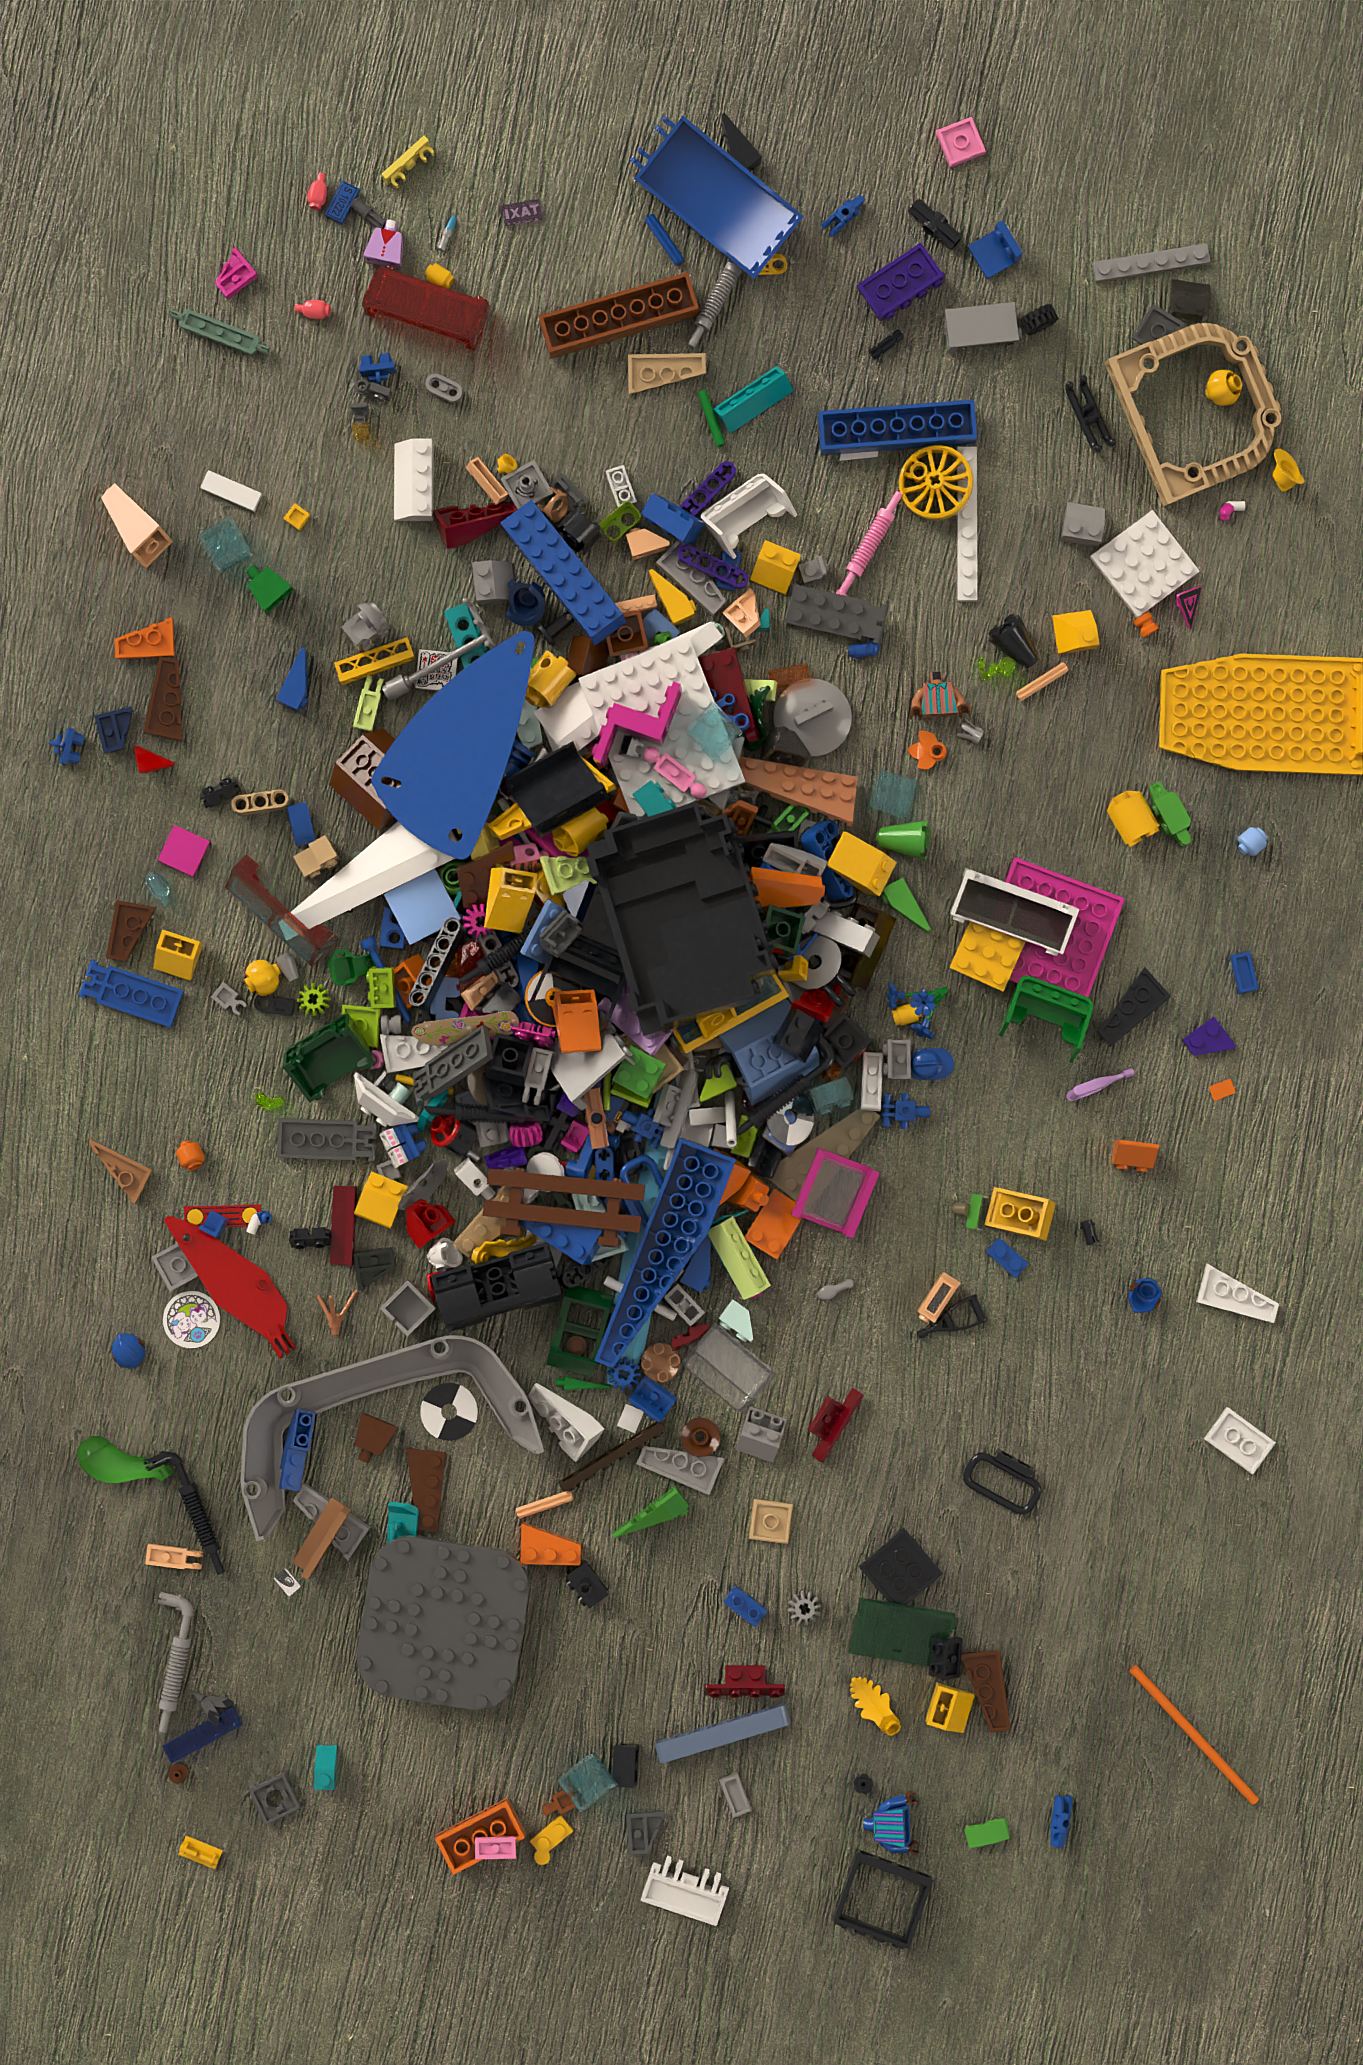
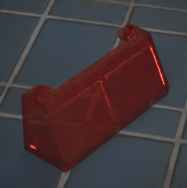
M378 266L362 300V306L367 316L375 318L376 313H378L381 318L386 316L455 339L456 343L460 344L462 342L467 344L466 348L473 351L477 348L490 310L489 302L483 297L476 296L475 298L396 272L390 266Z

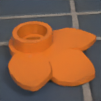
M919 731L920 742L911 745L907 751L913 758L919 760V769H930L935 762L945 758L947 749L943 743L937 741L933 733ZM934 749H939V750H940V754H939V755H935V754L933 753V750H934Z

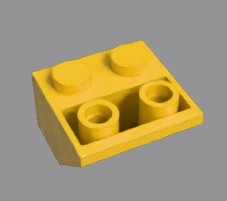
M162 929L156 947L153 969L191 981L203 943Z
M936 1682L925 1719L926 1724L946 1731L964 1733L975 1694Z

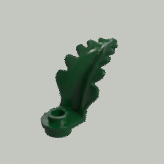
M770 686L761 687L760 691L755 690V696L750 695L752 701L750 704L760 740L751 743L745 737L743 745L750 751L759 749L762 741L767 737L762 717L763 701L766 699L765 696L771 689Z

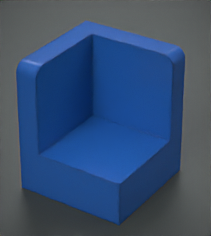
M211 1210L205 1223L200 1225L199 1229L215 1238L221 1237L230 1219Z

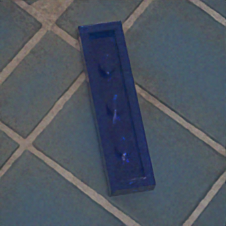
M233 1706L218 1714V1725H214L207 1720L165 1743L162 1747L171 1764L243 1725L235 1707Z

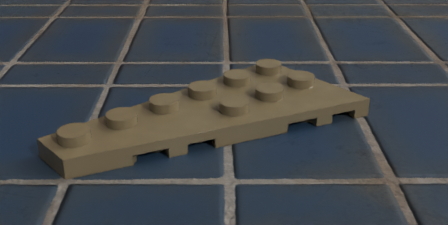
M861 1107L794 1151L791 1157L787 1156L781 1160L774 1177L768 1179L797 1201L816 1155L817 1147L849 1158L880 1118V1115L874 1111L861 1110ZM822 1161L804 1207L809 1210L840 1170V1166Z

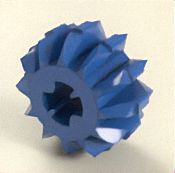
M626 1356L623 1357V1363L619 1359L616 1363L617 1366L615 1365L612 1368L613 1370L607 1371V1375L613 1376L609 1379V1382L616 1381L615 1389L621 1384L622 1391H625L626 1384L629 1389H633L631 1381L638 1384L639 1381L635 1377L641 1376L640 1372H634L640 1366L635 1365L632 1367L634 1359L626 1363ZM621 1369L629 1371L627 1378L619 1376Z

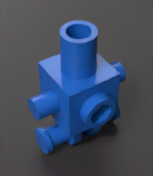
M901 1093V1101H894V1105H891L892 1095H882L883 1104H881V1108H884V1112L881 1113L883 1117L882 1127H891V1117H894V1121H900V1129H908V1121L914 1122L915 1117L929 1118L930 1106H915L916 1101H909V1093ZM890 1108L894 1109V1113H890Z
M649 1108L646 1114L640 1111L634 1114L625 1109L620 1120L630 1124V1129L636 1132L633 1140L640 1143L643 1136L649 1139L654 1136L649 1146L658 1149L665 1126L661 1124L659 1126L658 1123L653 1122V1116L656 1111Z

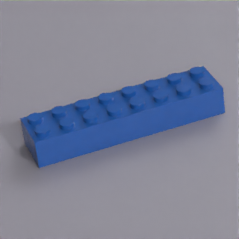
M974 400L818 411L817 417L820 456L914 449L932 445L975 444L977 440Z
M532 500L501 522L507 536L594 645L626 623L620 609Z

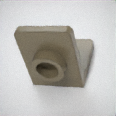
M728 627L724 630L729 647H735L739 653L750 650V647L757 643L756 639L733 645Z

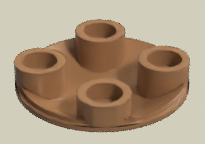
M655 1343L644 1351L641 1357V1368L643 1373L651 1380L667 1382L678 1373L680 1357L676 1350L672 1351L671 1345Z

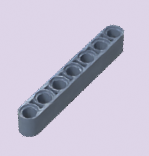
M782 1703L655 1742L654 1745L659 1762L665 1763L785 1727L791 1724V1719L786 1703Z

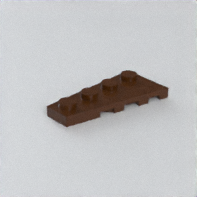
M159 656L143 733L182 741L179 660Z
M1000 1649L961 1653V1659L981 1705L990 1732L1011 1730Z

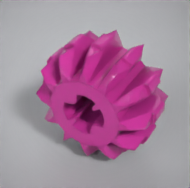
M474 904L472 905L473 912L470 909H466L470 916H463V920L469 922L463 924L464 928H469V934L475 931V937L477 938L480 936V932L486 937L487 933L485 930L488 929L492 933L493 929L484 928L485 906L480 904L478 910ZM481 916H483V924L478 923V925H476L477 921L475 919L477 917L481 918Z
M526 1120L524 1125H517L516 1123L509 1128V1137L513 1146L532 1147L542 1141L543 1134L539 1123Z

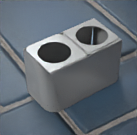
M714 1123L709 1142L710 1147L734 1149V1147L727 1145L726 1126Z

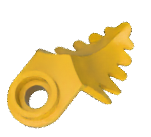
M531 1233L525 1239L520 1238L518 1241L515 1239H511L508 1242L501 1239L493 1242L484 1241L480 1247L474 1249L471 1259L475 1264L488 1261L491 1256L498 1258L507 1256L510 1252L533 1246L536 1243L537 1235Z
M861 1676L852 1678L850 1692L854 1694L851 1697L859 1699L855 1703V1707L864 1708L861 1712V1717L874 1721L889 1736L898 1733L901 1728L900 1721L890 1710L889 1694L884 1693L880 1695L881 1686L877 1685L872 1688L873 1681L869 1680L867 1683L866 1677L863 1679Z

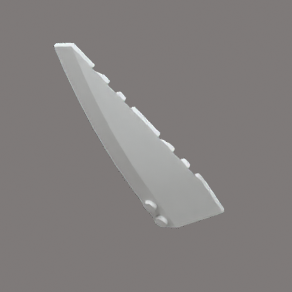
M398 821L279 922L287 938L290 939L455 858L422 842ZM452 829L449 832V839L452 842H458Z

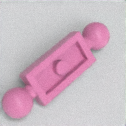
M649 747L645 750V760L649 763L655 762L656 765L653 769L683 793L690 789L691 795L695 799H702L706 795V787L701 783H694L697 777L667 753L660 757L659 751L655 747Z

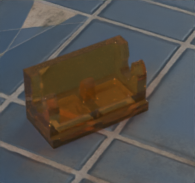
M807 663L768 670L769 680L777 682V689L810 681Z

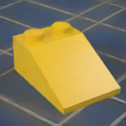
M844 831L826 866L864 894L880 897L897 862L884 852Z
M994 1187L984 1225L1047 1241L1056 1203L1046 1198Z

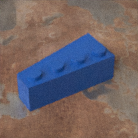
M520 1220L521 1226L582 1265H589L600 1248V1245H598L599 1236H604V1229Z

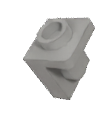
M822 556L798 565L803 584L824 579L827 576V571H829L827 561L823 560Z

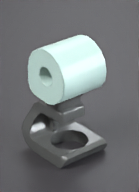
M384 1069L373 1082V1085L376 1087L382 1086L389 1091L388 1095L400 1104H403L412 1093L399 1082L394 1083L390 1080L388 1073Z

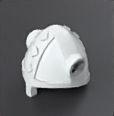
M448 1238L435 1240V1244L427 1254L428 1261L436 1267L438 1272H444L462 1263V1252L455 1248L452 1244L453 1241Z

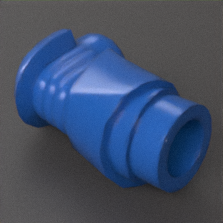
M870 638L868 644L849 645V657L856 659L871 655L875 657L880 650V644L874 643L873 638Z

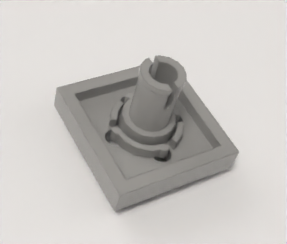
M535 460L500 478L517 509L530 500L538 504L553 495Z

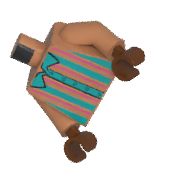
M942 672L930 673L931 683L923 684V687L917 690L911 701L910 720L915 715L919 717V721L921 718L957 716L958 710L959 718H962V713H968L971 716L970 706L966 704L959 690L952 686L951 682H942Z

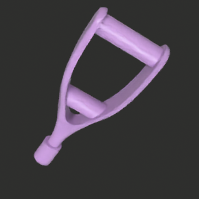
M1130 1068L1117 1075L1099 1077L1075 1086L1073 1090H1070L1066 1097L1069 1101H1075L1091 1095L1119 1079L1133 1076L1134 1070Z

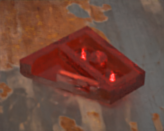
M472 939L458 947L459 962L457 964V972H459V978L477 968L476 962L481 958L485 959L478 939ZM480 974L465 985L459 980V984H456L457 991L470 987L484 975Z

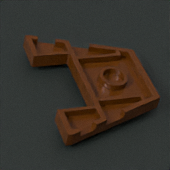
M509 841L505 845L457 867V875L465 908L473 909L472 905L474 904L478 910L480 904H484L485 909L487 908L491 868H496V863L516 859L513 841Z

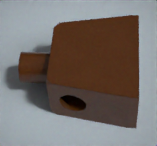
M362 1413L354 1444L362 1448L358 1459L369 1463L373 1453L381 1455L397 1431L398 1426L367 1413Z

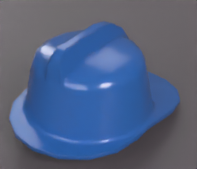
M919 1049L911 1053V1076L917 1080L942 1079L947 1077L953 1070V1057L945 1049Z

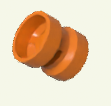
M1150 612L1141 615L1133 621L1135 627L1140 629L1142 638H1146L1159 629L1158 624L1152 621L1153 616Z

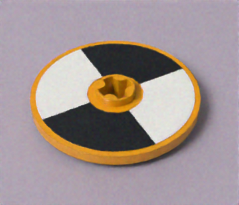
M541 970L530 979L526 987V1008L532 1018L538 1023L549 1027H556L552 1008L553 1000H550V996L555 991L583 989L581 986L548 973L545 975L534 1002H530L543 971Z

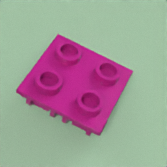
M524 1021L519 1023L518 1028L511 1027L516 1038L537 1042V1045L542 1047L555 1046L552 1038L556 1037L557 1031L553 1030L552 1027L543 1026L542 1028V1025H539L537 1032H535L536 1024L532 1026V1023Z

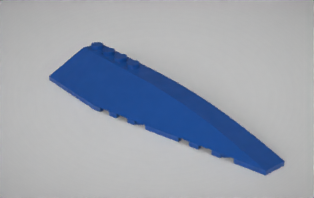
M680 1138L596 1355V1362L611 1368L616 1365L704 1240L712 1224L736 1159L686 1138Z

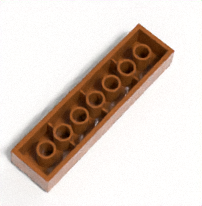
M685 272L539 315V323L550 359L698 316L699 307L689 274Z

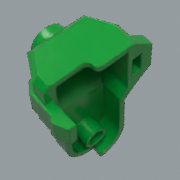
M346 949L334 951L328 962L332 981L337 986L353 984L358 976L367 974L371 967L376 966L370 953L354 956ZM344 953L342 957L338 958L337 954Z

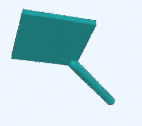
M744 1209L735 1214L722 1216L712 1222L710 1228L720 1224L729 1217H738L749 1212V1210Z

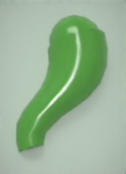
M91 1436L80 1443L78 1447L77 1457L79 1465L94 1479L105 1483H121L152 1477L163 1481L168 1476L174 1474L169 1465H162L147 1471L145 1467L151 1465L152 1462L144 1465V1459L150 1457L126 1454L119 1450L112 1442L109 1443L100 1436Z

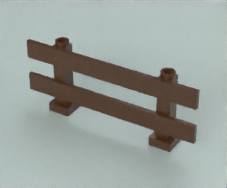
M490 1168L488 1170L487 1185L511 1187L509 1202L484 1200L482 1216L506 1219V1226H501L500 1234L503 1236L523 1238L524 1230L520 1228V1220L604 1229V1236H599L598 1245L612 1248H621V1240L617 1238L618 1231L640 1233L642 1217L621 1215L620 1211L622 1199L644 1201L646 1185L623 1183V1179L612 1178L611 1181L527 1173L526 1169L514 1168V1171ZM524 1189L608 1197L607 1212L523 1204Z

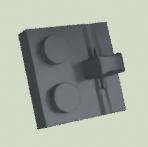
M1152 303L1131 339L1143 345L1183 329L1185 323Z

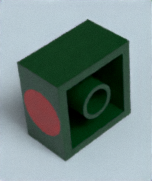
M770 904L762 907L763 912L760 913L762 920H766L769 930L765 933L767 939H771L774 946V951L771 952L785 957L797 954L805 916Z

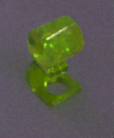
M982 656L978 660V676L983 680L992 678L995 672L1000 677L1009 676L1015 670V661L1010 657H1004L997 665L991 663L989 671L984 672V656Z

